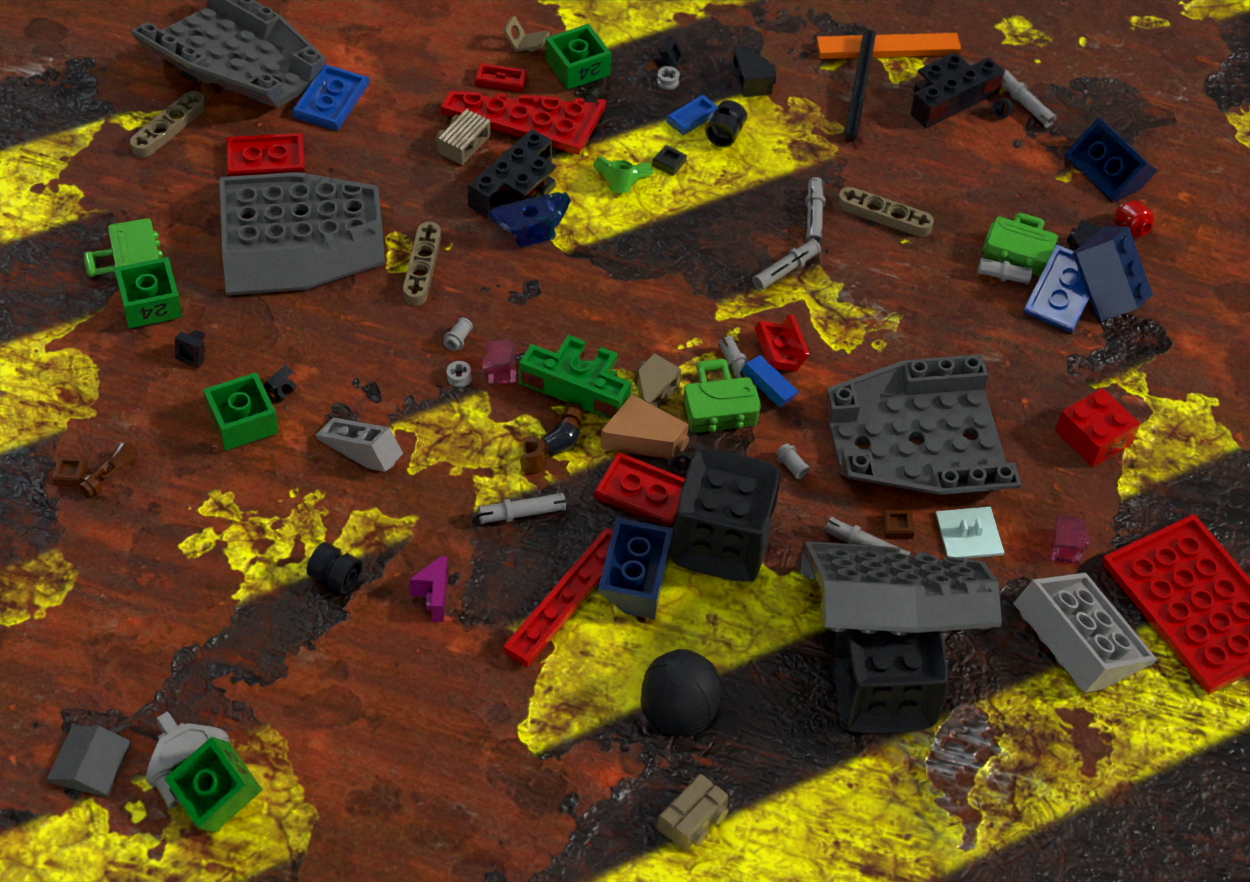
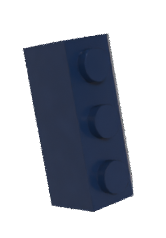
M1099 117L1064 154L1113 202L1142 189L1158 171L1114 128Z
M1104 226L1072 253L1097 321H1104L1138 309L1153 295L1129 226Z
M616 518L598 592L625 614L655 620L671 551L673 528Z

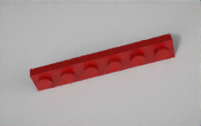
M606 527L505 643L503 653L528 668L600 583L613 532L611 529Z

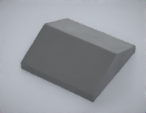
M72 726L47 781L48 783L108 797L129 751L131 741L101 726Z

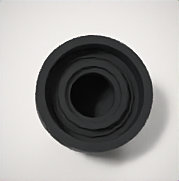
M676 649L657 657L646 670L642 683L641 707L646 719L658 730L674 736H689L703 731L711 725L719 710L721 698L719 674L708 659L692 650Z

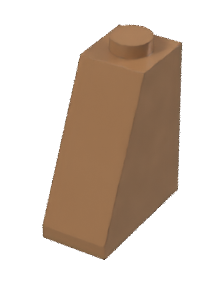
M631 395L601 430V448L616 452L672 459L678 451H683L689 442V437L687 436L688 424Z

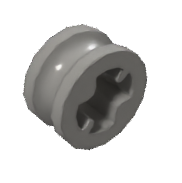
M671 66L659 69L658 86L664 90L677 88L679 85V71Z
M455 361L447 367V379L452 386L465 387L470 384L472 375L468 363ZM457 372H462V376L456 377Z

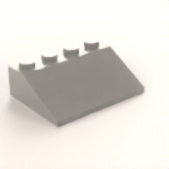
M1087 573L1034 579L1013 603L1020 611L1021 617L1032 626L1038 634L1040 641L1048 646L1055 655L1057 662L1067 670L1073 678L1075 685L1082 689L1084 693L1102 690L1154 664L1158 660Z

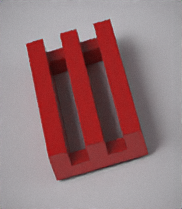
M480 63L475 77V86L523 93L528 70Z

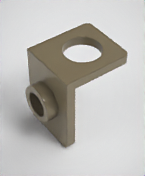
M515 16L509 19L503 29L506 38L515 52L534 51L542 48L546 37L550 35L549 31L525 34ZM512 26H514L517 31L516 39L513 38L511 33Z

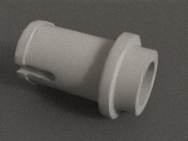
M461 317L456 321L452 330L444 335L443 343L448 350L457 351L463 347L464 339L473 329L471 321Z
M784 444L777 450V461L784 463L796 479L803 478L809 472L810 467L796 453L795 446Z

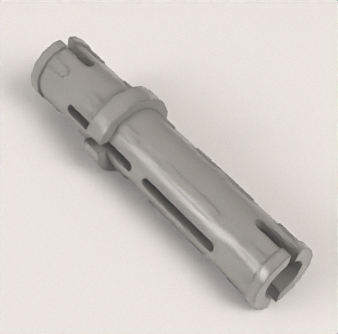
M1006 70L1002 86L1010 93V97L1013 100H1018L1044 127H1050L1053 124L1050 119L1056 121L1057 116L1028 90L1025 83L1019 82Z
M815 177L808 181V196L805 199L807 207L806 242L810 239H815L820 245L823 241V208L825 207L826 199L823 196L824 181L822 182V179Z
M810 239L801 247L791 249L787 256L752 277L754 286L759 291H762L795 268H802L806 261L821 252L819 243L815 239ZM802 254L801 257H799V258L796 259L795 261L791 262L793 259H795L796 257H798V256H800V255ZM782 267V269H781L780 271H778V272H776L775 274L771 275L773 272H775L776 270H778L779 268Z
M563 493L518 501L506 499L503 500V503L480 505L478 506V514L488 512L491 514L481 516L479 520L481 524L499 520L511 522L513 518L565 511L566 503L554 504L556 501L565 500Z
M832 516L824 530L825 534H829L847 544L899 548L861 531L860 526H850ZM900 548V553L910 555L909 551Z

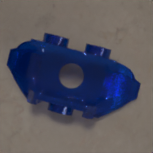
M555 192L550 195L546 194L494 208L488 214L491 221L498 224L501 229L504 228L514 234L517 244L522 248L523 246L554 240L556 236L554 228L561 222L572 200L567 192Z

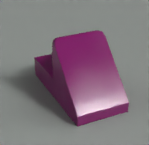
M447 556L439 557L414 575L409 581L411 596L426 597V610L432 611V622H444L448 575Z

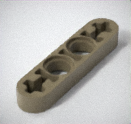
M189 91L132 136L130 140L132 153L137 157L145 158L156 152L205 111L204 95L198 91ZM173 115H182V116H183V117L180 118V119H172V118H171ZM156 129L166 130L163 133H154Z
M853 187L843 188L839 193L838 206L845 212L919 237H926L932 232L934 219L927 212ZM876 205L880 209L874 211L870 210L867 206ZM899 213L903 215L904 218L896 219L892 217L891 214Z
M434 222L422 223L417 229L403 286L404 300L412 306L422 305L428 298L441 243V228ZM431 233L430 241H426V236ZM421 251H429L432 253L427 257H422L418 255V253ZM417 270H424L427 272V274L423 276H416L415 274H413V272ZM415 285L419 286V291H417V294H413L415 290Z

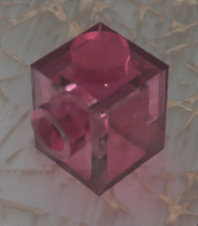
M514 340L486 341V356H482V373H488L489 384L516 382Z
M1057 516L1051 535L1050 560L1079 564L1083 551L1088 549L1090 532H1086V520L1069 516Z

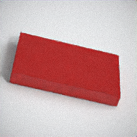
M303 133L226 137L228 177L293 172L305 173Z
M617 452L596 487L593 498L661 526L672 528L678 514L679 498L685 478Z

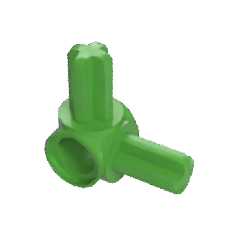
M602 156L597 157L596 161L593 162V167L602 173L605 180L609 182V189L616 193L630 192L631 186L635 185L637 180L653 174L651 164L648 162L633 165L624 160L610 162Z

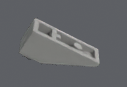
M332 418L316 434L317 439L369 469L386 472L394 466L395 462L403 454L389 427Z

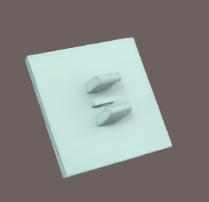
M991 507L936 511L935 515L947 556L968 559L1004 555Z

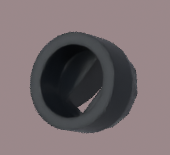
M1006 98L998 99L992 105V112L995 117L1000 119L1009 117L1013 112V104ZM1005 105H1007L1005 114H1003L1002 112L1004 111Z
M680 451L672 457L671 468L675 474L680 476L686 475L692 459L688 452ZM680 458H685L686 467L680 468Z

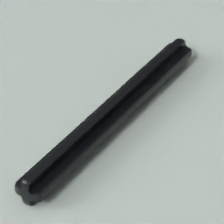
M868 28L863 31L844 132V139L846 141L850 140L853 142L857 140L876 37L875 30H869Z

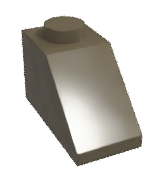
M655 353L647 361L644 360L637 369L639 398L659 408L680 386L681 368Z

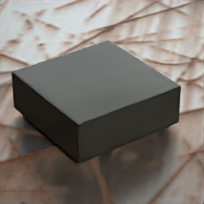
M665 145L653 158L652 166L674 176L686 163L687 155Z

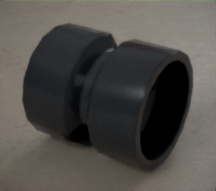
M726 100L721 102L705 128V135L708 140L719 147H730L733 145L748 118L745 108L735 101Z
M323 542L314 550L309 559L307 575L321 583L327 582L330 588L341 594H346L358 581L363 568V562L349 553L343 556L341 549L328 542Z

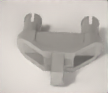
M166 712L157 717L158 726L163 734L158 736L159 741L150 760L146 780L150 786L157 787L167 807L172 809L176 807L175 799L179 805L181 803L165 781V778L211 736L229 743L230 738L225 731L215 727L189 723L185 725L182 723L177 726L169 712Z

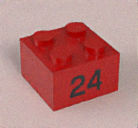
M1102 387L1061 412L1055 432L1093 468L1133 444L1140 423Z

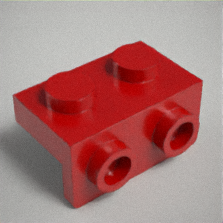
M788 315L782 324L759 321L754 327L766 360L775 369L797 372L809 357L808 348L794 315Z

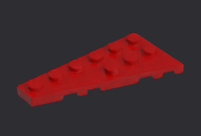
M450 91L441 105V114L454 117L455 115L459 116L465 109H468L473 113L476 112L477 115L480 114L485 119H489L490 129L520 138L531 129H534L551 139L553 148L580 155L606 108V100L598 99L597 103L584 102V98H575L574 101H561L559 97L520 95L519 98H506V94L497 93L496 97L483 96L480 92Z

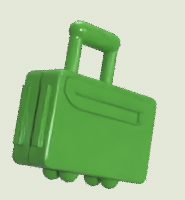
M1017 213L1014 221L1003 217H996L995 222L991 223L982 250L985 251L983 258L1001 263L1009 261L1011 265L1032 268L1033 275L1041 276L1055 249L1058 235L1042 230L1044 221L1031 215Z
M148 218L111 224L108 226L112 248L86 252L84 254V263L87 275L94 277L95 275L115 272L114 268L160 259L163 253L157 249L160 246L159 234L153 231L152 222ZM114 256L115 265L96 268L95 258Z
M725 359L698 362L696 369L700 383L686 384L684 387L683 404L690 431L692 433L715 432L717 430L742 429V427L756 426L760 416L761 404L756 386L753 385L751 378L731 379L728 362ZM722 370L724 380L707 382L705 372Z

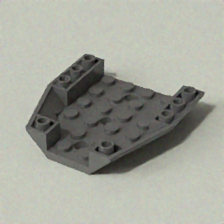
M207 0L206 8L163 30L148 22L131 30V35L144 48L200 81L223 86L225 90L230 92L237 91L246 94L248 98L276 108L304 93L326 61V57L282 16L254 0Z
M300 172L219 177L222 257L226 295L307 290L385 264L379 188L377 185ZM350 208L358 209V208H359L360 210L355 211V212H352V211H349L348 209H350ZM299 211L307 212L304 215H296ZM245 215H253V216H254V217H252V218H250V219H244V218H242V217L245 216Z
M982 354L902 360L827 388L829 433L839 473L848 479L937 495L1021 488L1022 484L1015 462H1006L986 396L985 385L988 372ZM963 435H973L976 438V440H968L966 437H963ZM913 438L919 439L923 444L915 445L909 440ZM864 443L869 448L860 449L855 444Z
M804 541L796 560V566L801 575L817 580L823 592L820 617L824 626L832 631L844 632L846 629H858L863 633L873 634L880 630L889 631L895 635H906L908 632L919 633L1001 627L999 582L986 563L982 561L952 556L938 560L935 556L921 551L913 556L900 553V548L889 546Z

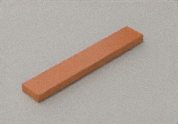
M957 33L876 35L872 58L947 56L953 52L960 55L961 46ZM863 35L817 37L816 46L819 59L858 58Z

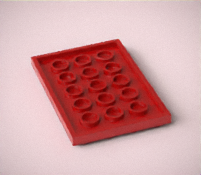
M1195 514L1103 556L1101 564L1208 695L1250 674V578Z

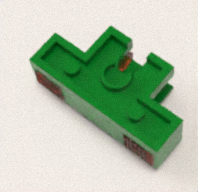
M567 335L557 353L534 344L529 346L519 362V384L567 403L577 404L585 410L609 419L616 414L630 397L631 382L617 377L616 371L612 370L617 362L618 353L600 347L596 358L593 361H587L584 359L585 352H583L585 341L571 335Z

